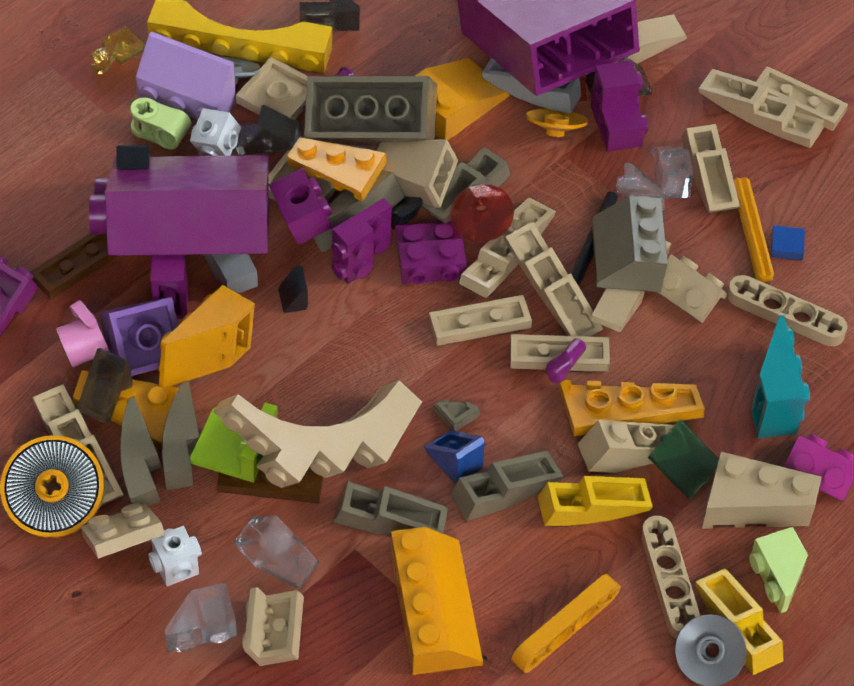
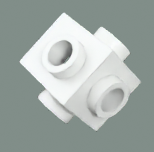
M203 108L197 124L192 129L190 142L199 151L198 154L200 156H230L238 143L241 126L230 112Z
M184 525L176 529L164 530L165 535L151 540L153 552L148 553L151 566L155 573L160 572L167 587L199 574L198 557L202 555L196 537H189Z

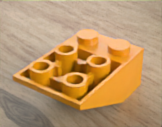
M224 285L213 294H208L193 313L189 312L186 314L176 329L172 332H167L160 342L159 386L167 388L233 366L251 348L255 303Z

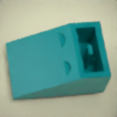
M780 315L759 375L751 407V415L758 439L796 435L800 421H804L805 403L810 401L809 386L807 382L803 383L801 378L802 361L799 355H795L793 349L795 343L794 332L792 328L787 327L784 315Z

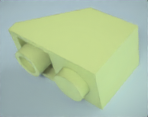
M793 527L755 539L749 556L753 571L756 574H760L765 583V593L771 603L775 602L780 613L788 610L808 557Z

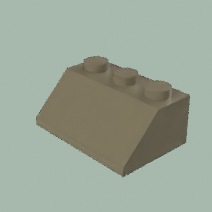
M628 196L593 216L592 235L596 287L661 292L668 265L661 198Z

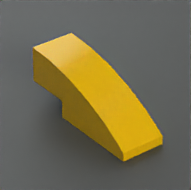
M583 476L579 483L547 482L537 497L544 526H569L610 521L647 512L653 507L645 478Z
M726 568L696 581V588L710 614L723 616L731 620L742 632L747 650L744 664L753 675L784 661L783 641L763 620V609Z

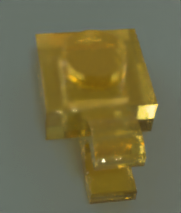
M125 26L102 39V48L96 49L90 54V57L96 61L91 65V68L97 74H102L109 69L113 61H117L122 65L144 52V42Z

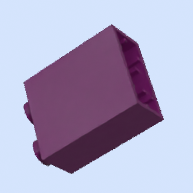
M457 0L462 33L535 96L594 72L597 65L614 63L640 51L636 0Z
M268 155L151 157L148 169H117L115 157L110 176L95 177L94 195H90L89 198L90 233L107 234L108 255L268 253Z

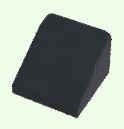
M148 145L116 146L117 169H148L150 167L151 152Z
M404 197L392 208V230L395 229V225H404L418 215L423 204L421 197Z
M301 265L295 266L279 286L278 291L284 313L307 310L308 289Z

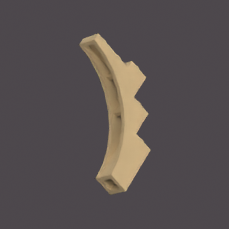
M398 380L380 387L368 404L354 416L332 426H302L282 421L257 409L239 394L220 401L213 412L222 419L223 424L228 429L236 431L244 438L253 451L263 455L257 467L266 474L269 482L284 488L299 483L309 467L316 474L328 478L343 473L352 458L367 469L387 463L422 401Z

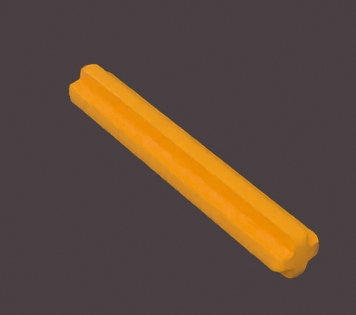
M747 177L736 178L734 184L740 205L738 211L755 277L761 282L769 283L773 280L774 271L751 183Z

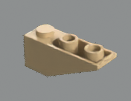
M598 420L578 443L589 472L617 473L684 456L689 453L678 425Z

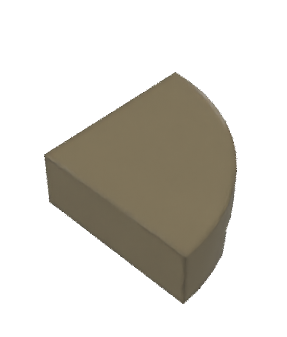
M450 399L435 403L433 411L452 431H458L480 417V409L467 401L466 403L450 402Z

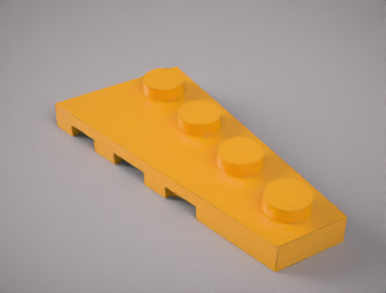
M563 380L559 383V392L574 437L586 435L598 420L663 424L704 418L705 408L695 384L653 383L651 387H639L635 385V382H621V386H601V381H587V385H572L571 380Z

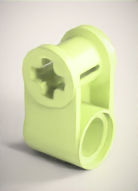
M150 98L136 99L130 107L131 115L134 118L131 122V132L136 137L156 143L165 149H176L192 124L191 119L185 112L168 107Z

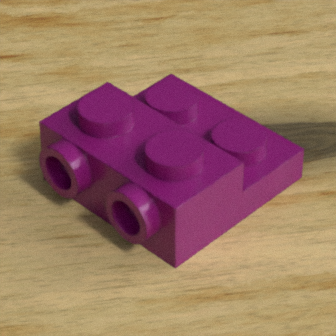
M384 198L332 229L331 267L336 277L340 280L344 279L347 284L357 278H363L368 275L373 269L374 255L383 253L391 245L392 206Z
M458 221L395 225V238L402 284L460 280L461 274L466 270V257L463 238L460 237Z
M0 256V336L15 312L22 314L38 288L32 281L34 275L20 266H17L15 270L6 266L8 261Z

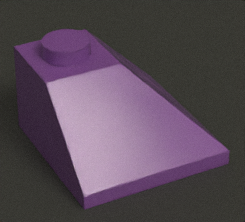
M172 297L130 304L99 312L107 345L123 378L158 369L161 358L160 342L167 332H172L179 326Z

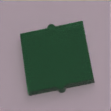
M680 419L667 434L660 437L661 442L648 458L688 499H691L703 484L710 482L709 476L716 469L719 458Z

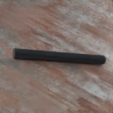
M607 192L598 213L616 204L618 195L614 192ZM592 227L571 272L578 286H580L594 254Z

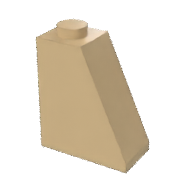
M448 140L380 143L377 151L385 152L387 159L383 170L394 173L404 195L407 197H421L424 204L434 208H441L458 163V159Z

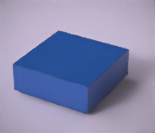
M773 225L771 257L803 260L805 229Z

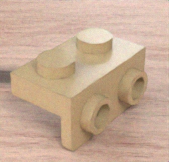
M671 254L667 259L668 265L662 289L658 293L703 323L719 299L725 300L728 296L722 289L724 283L710 273L706 277L702 276L696 271L699 266L684 255L679 260Z
M258 587L250 588L249 601L245 607L247 622L246 631L242 637V645L244 651L259 666L298 660L304 596L298 590L266 596Z

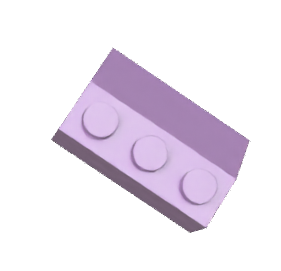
M151 31L148 35L136 74L138 97L150 98L168 107L179 109L196 120L199 119L203 108L230 112L236 104L234 62Z

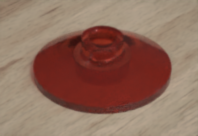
M486 184L471 186L463 190L453 201L450 211L451 222L455 230L468 240L476 242L491 241L503 235L511 226L514 218L513 203L508 194L496 186ZM479 206H487L483 210L476 209Z

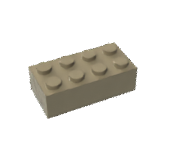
M307 76L304 138L341 145H380L382 142L435 140L437 84L429 76Z

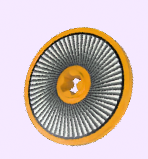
M43 436L22 445L7 461L0 481L1 500L9 517L25 532L43 538L64 537L79 531L81 526L87 525L88 521L97 513L104 495V476L98 460L82 443L65 436ZM53 478H57V483L61 486L60 491L54 490L52 495H48V490L44 487V484L51 483Z

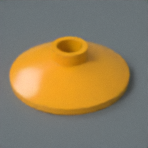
M534 109L526 114L527 120L546 129V134L552 137H563L565 131L585 127L588 123V119L585 116L575 112L565 113L550 109Z

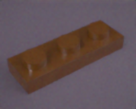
M90 233L30 273L34 275L32 281L52 299L119 255H108L107 234Z
M309 467L299 483L281 488L269 482L266 474L259 470L254 483L219 472L217 490L223 493L319 504L323 476L316 474Z

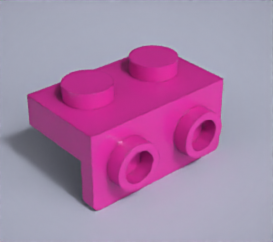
M809 433L807 438L799 435L784 467L821 476L819 490L844 502L854 482V454L842 448L839 449L838 453L825 447L828 442Z

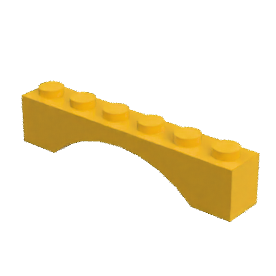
M155 0L147 21L148 35L152 31L208 53L248 61L266 63L272 57L292 68L310 72L325 73L332 50L331 26L300 22L289 27L273 30L238 29L208 19L184 0Z

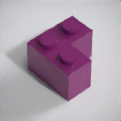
M632 60L597 65L595 68L591 109L607 152L640 147L643 145L644 133L648 132L647 118L645 115H641L639 110L638 93L643 88L642 76L639 71H635Z

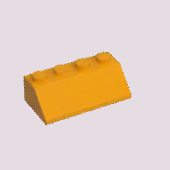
M428 527L391 531L390 553L412 674L418 675L483 666L459 540Z

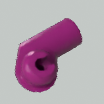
M578 338L573 339L564 351L548 362L546 374L551 382L560 383L566 378V372L574 366L586 350L584 341Z

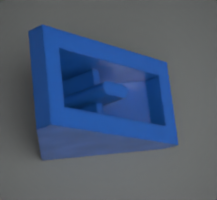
M450 430L424 447L427 454L455 485L460 477L473 475L483 468L485 442L482 436Z

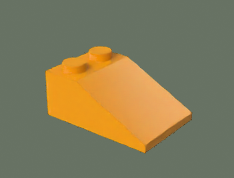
M469 58L429 67L416 75L429 76L437 84L435 135L440 139L450 140L510 96L509 93L482 77L483 69Z

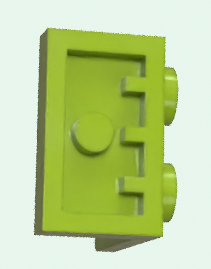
M265 402L261 411L277 418L278 406ZM214 407L190 456L191 464L254 483L260 470L257 465L263 455L253 451L248 446L247 441L236 431L228 429L223 424L222 419L213 412L216 408Z

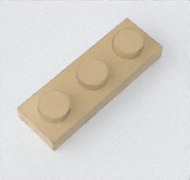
M768 66L756 81L767 85L769 95L795 102L797 112L823 119L824 128L831 131L836 128L847 111L848 103Z
M524 295L429 312V323L436 346L529 329L532 325V319Z
M511 334L510 369L546 370L548 362L564 351L573 339L578 338L584 341L586 350L570 370L609 372V337Z

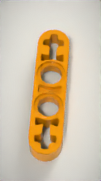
M608 574L602 575L527 638L515 650L511 661L524 673L533 670L607 607L618 595L621 586Z

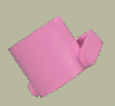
M81 300L70 306L75 321L56 328L72 367L109 352L94 314L87 309Z

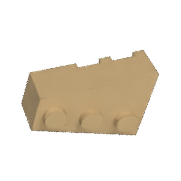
M721 452L702 529H713V525H734V528H745L746 524H766V527L809 526L822 477Z

